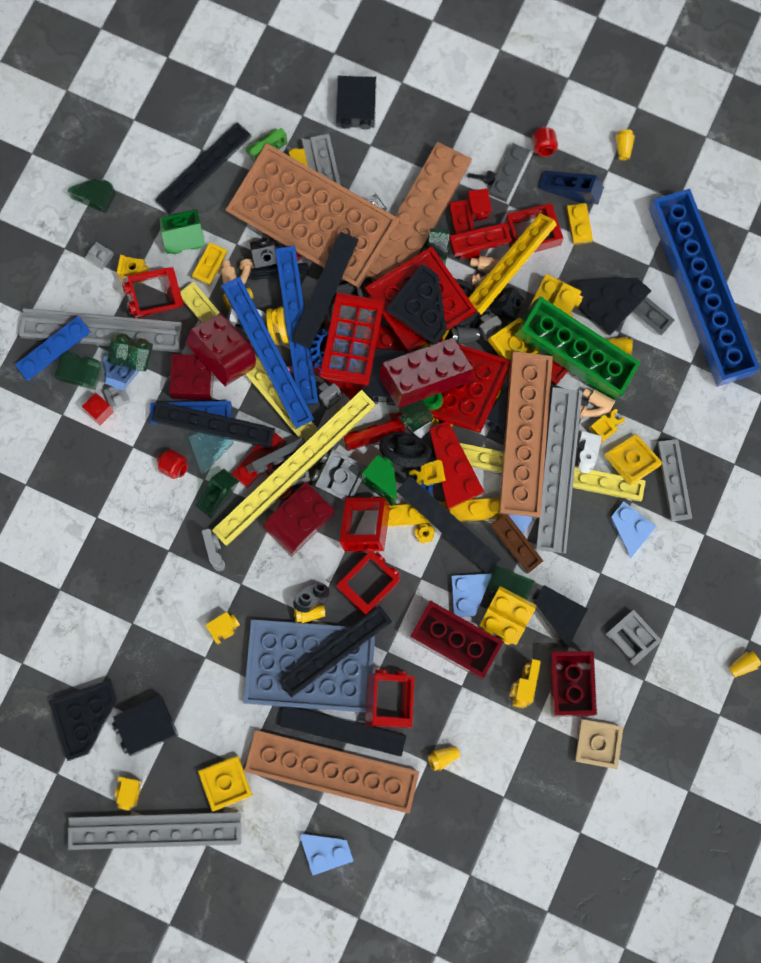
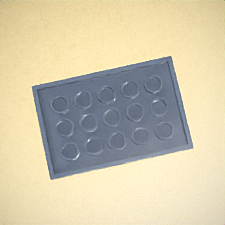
M251 620L243 703L366 713L368 674L373 672L375 636L291 698L279 680L350 627Z

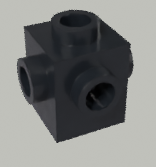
M263 237L257 241L249 242L255 268H268L277 264L275 249L279 248V245H274L273 238Z
M503 288L493 300L490 309L502 319L515 320L525 299L516 288Z

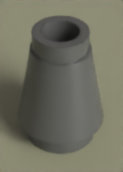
M455 326V328L449 330V339L454 338L456 343L461 345L479 340V329Z

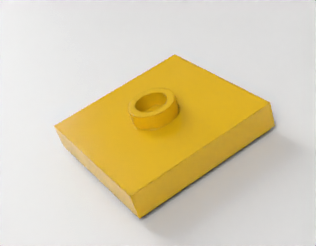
M637 434L612 448L604 456L630 486L662 464V461Z
M238 755L198 771L212 812L253 796Z

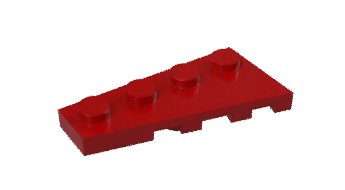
M445 421L430 428L429 431L436 460H441L446 481L441 483L447 510L483 494L485 491L450 423Z

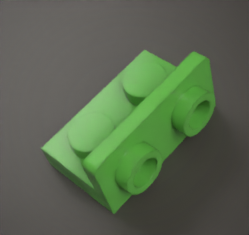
M282 128L279 130L273 129L245 149L254 163L266 143L278 150L287 144V135Z

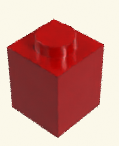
M488 189L468 191L467 200L469 199L473 220L484 221L490 218L492 207Z
M94 393L81 406L99 426L114 413L111 406L97 393Z

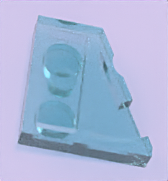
M203 433L188 437L202 474L206 473L234 444L233 440Z

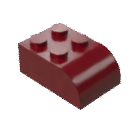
M222 313L191 329L185 342L224 387L252 371L256 365V357L251 345Z
M305 482L268 518L263 529L292 557L335 516V510Z
M594 651L551 652L549 662L551 717L596 716Z

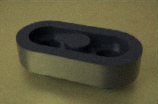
M320 582L312 583L295 595L293 601L294 608L302 613L312 611L327 600L329 588Z

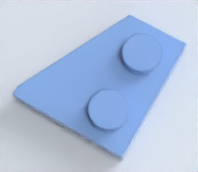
M624 501L610 518L630 558L633 557L656 527Z
M491 574L451 576L454 614L459 617H475L491 579Z
M307 834L300 835L312 875L353 861L347 840Z

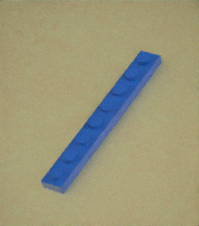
M295 246L277 248L275 252L295 384L306 405L318 404L317 386L310 349L292 342V338L305 311Z
M238 277L223 284L221 287L295 430L312 422L314 418L241 278Z

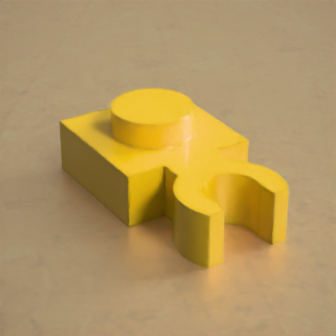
M617 409L613 410L608 417L604 414L588 428L593 434L602 436L601 443L618 430L616 426H619L625 420L624 417L620 420L615 418L614 415L618 412Z
M441 460L426 463L421 466V471L412 470L409 472L410 475H417L416 482L419 485L424 483V485L429 486L446 481Z

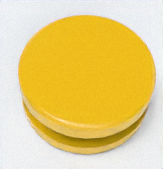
M279 307L275 310L267 309V328L275 345H279V333L283 343H289L284 307Z

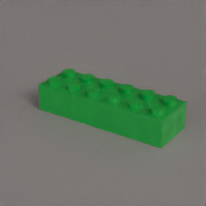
M541 296L532 303L514 334L542 354L553 356V361L612 399L623 395L641 363Z

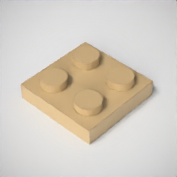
M581 719L574 762L618 769L623 727Z

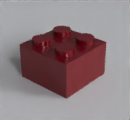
M172 354L170 395L172 399L213 400L214 374L196 355Z

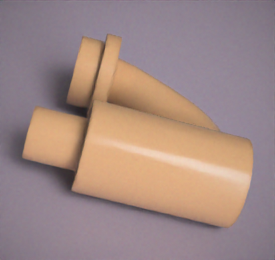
M479 256V259L471 258L470 266H477L478 270L491 272L501 259ZM480 274L473 275L472 285L477 289L478 285L482 283L488 274L479 277Z
M245 259L240 262V270H243L240 278L243 284L246 283L250 270L254 268V263L251 259ZM223 261L221 274L225 284L236 279L234 267H231L230 261Z
M586 388L582 395L589 398L588 402L599 408L586 410L588 406L581 405L580 419L582 417H599L609 413L616 400L596 389L591 391Z

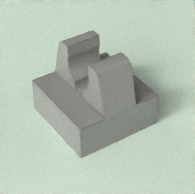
M96 242L90 248L85 258L103 270L114 254Z
M488 314L480 317L482 321L480 325L481 336L486 342L491 336L502 330L501 321L497 316L490 318Z
M324 382L318 387L321 390L319 397L327 410L343 398L339 387L335 383L329 387Z
M113 386L103 390L113 410L131 402L126 390L116 389Z

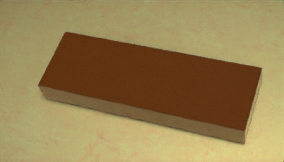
M508 514L501 515L489 525L526 574L543 562L542 558Z

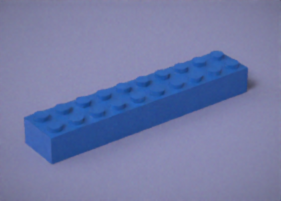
M687 189L654 199L649 207V211L716 386L719 387L754 376L760 370V366L691 190Z

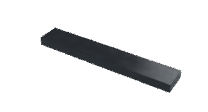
M236 122L155 199V202L170 215L251 138V134Z
M340 231L292 338V342L311 349L312 341H315L316 334L319 332L359 239Z
M157 401L152 421L267 449H271L275 434V428L160 401Z
M411 476L396 490L399 495L486 574L501 560L500 557Z
M379 605L281 678L279 682L291 698L390 625L392 623L391 619Z
M293 707L283 708L279 723L280 727L402 757L407 737Z

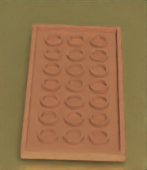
M267 143L226 208L229 214L284 246H295L296 253L322 268L325 267L340 231L359 239L342 280L356 288L360 287L400 221L394 215Z

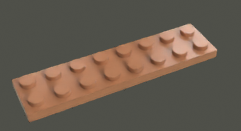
M437 142L395 216L399 218V223L372 265L366 278L375 282L421 253L468 170L472 158Z
M515 351L511 353L498 512L500 514L536 518L541 516L553 356Z
M257 730L254 732L244 770L247 773L410 814L419 771Z

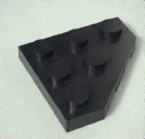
M421 264L387 307L386 313L425 341L434 345L447 332L438 274L424 264Z
M637 277L580 280L575 288L582 291L580 295L583 296L579 307L610 336L652 292Z
M111 680L49 700L67 761L90 754L117 702Z

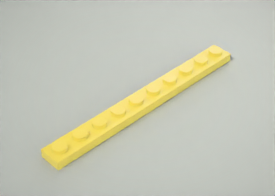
M194 282L180 292L183 302L201 323L220 313ZM255 355L256 365L252 371L245 374L246 377L299 439L304 438L305 442H307L319 429L313 422H310L295 430L261 362Z
M361 390L212 531L216 533L217 537L226 546L229 545L375 408L376 404Z
M460 443L472 468L502 473V451ZM575 466L573 488L639 502L643 499L645 480H638L630 486L620 475L595 470L583 473Z

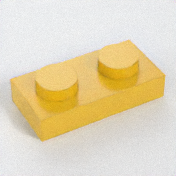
M587 204L568 205L566 211L573 245L592 242L593 235Z
M209 242L192 274V278L211 286L228 251Z

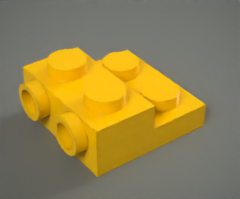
M546 273L532 303L541 296L573 317L574 314L571 312L574 306L579 307L583 296L580 295L581 290Z
M520 317L488 339L489 343L502 358L511 360V353L513 351L531 354L540 353L514 335L522 322Z
M500 586L479 626L483 627L482 630L491 635L496 634L500 636L505 644L511 645L513 643L517 645L537 605Z
M532 659L528 664L526 663L523 666L522 678L511 684L509 696L512 697V706L524 708L533 703L541 661Z

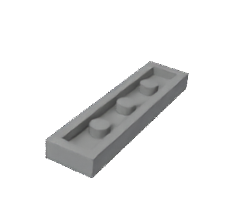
M679 440L658 441L657 447L659 459L662 461L661 470L670 521L692 519Z

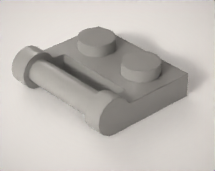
M210 529L202 530L209 561L216 571L221 572L225 569V562L222 560L221 555L218 554V549H221L219 538Z
M632 610L605 634L609 639L612 638L631 659L630 662L633 666L662 641L635 610ZM622 629L641 651L636 654L617 632Z

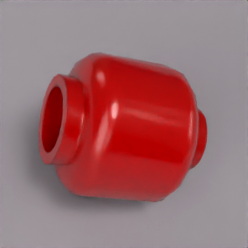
M540 127L532 134V144L537 155L549 157L554 154L558 148L556 132L552 128Z
M169 449L162 452L157 458L159 472L171 479L181 478L187 472L188 464L186 457L175 450Z

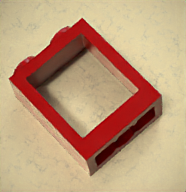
M552 203L507 214L504 223H507L512 240L511 244H509L510 248L518 240L514 224L533 220L539 213L553 219L557 225L549 233L551 239L544 240L533 253L561 246L564 238Z
M174 267L130 275L123 280V292L125 295H128L129 299L127 303L130 314H133L134 319L177 310L184 306ZM163 277L170 304L140 311L133 283Z
M357 496L345 499L339 540L344 551L385 550L390 506L386 498L380 496L362 498ZM379 510L375 534H350L353 511Z
M370 551L336 585V588L364 616L369 614L401 581L399 578L400 573L393 566L389 568L384 563L386 561L385 558L378 552ZM372 560L392 581L367 604L347 583Z
M375 670V673L368 674L365 725L412 728L415 676H407V672L395 671V675L388 674V670ZM378 681L402 682L400 718L376 716Z

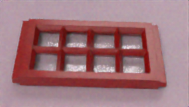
M343 293L336 294L320 378L364 386L369 385L384 301Z

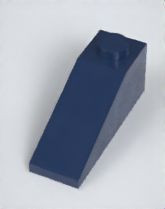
M544 171L538 187L540 190L580 203L599 204L604 190V186L597 175Z

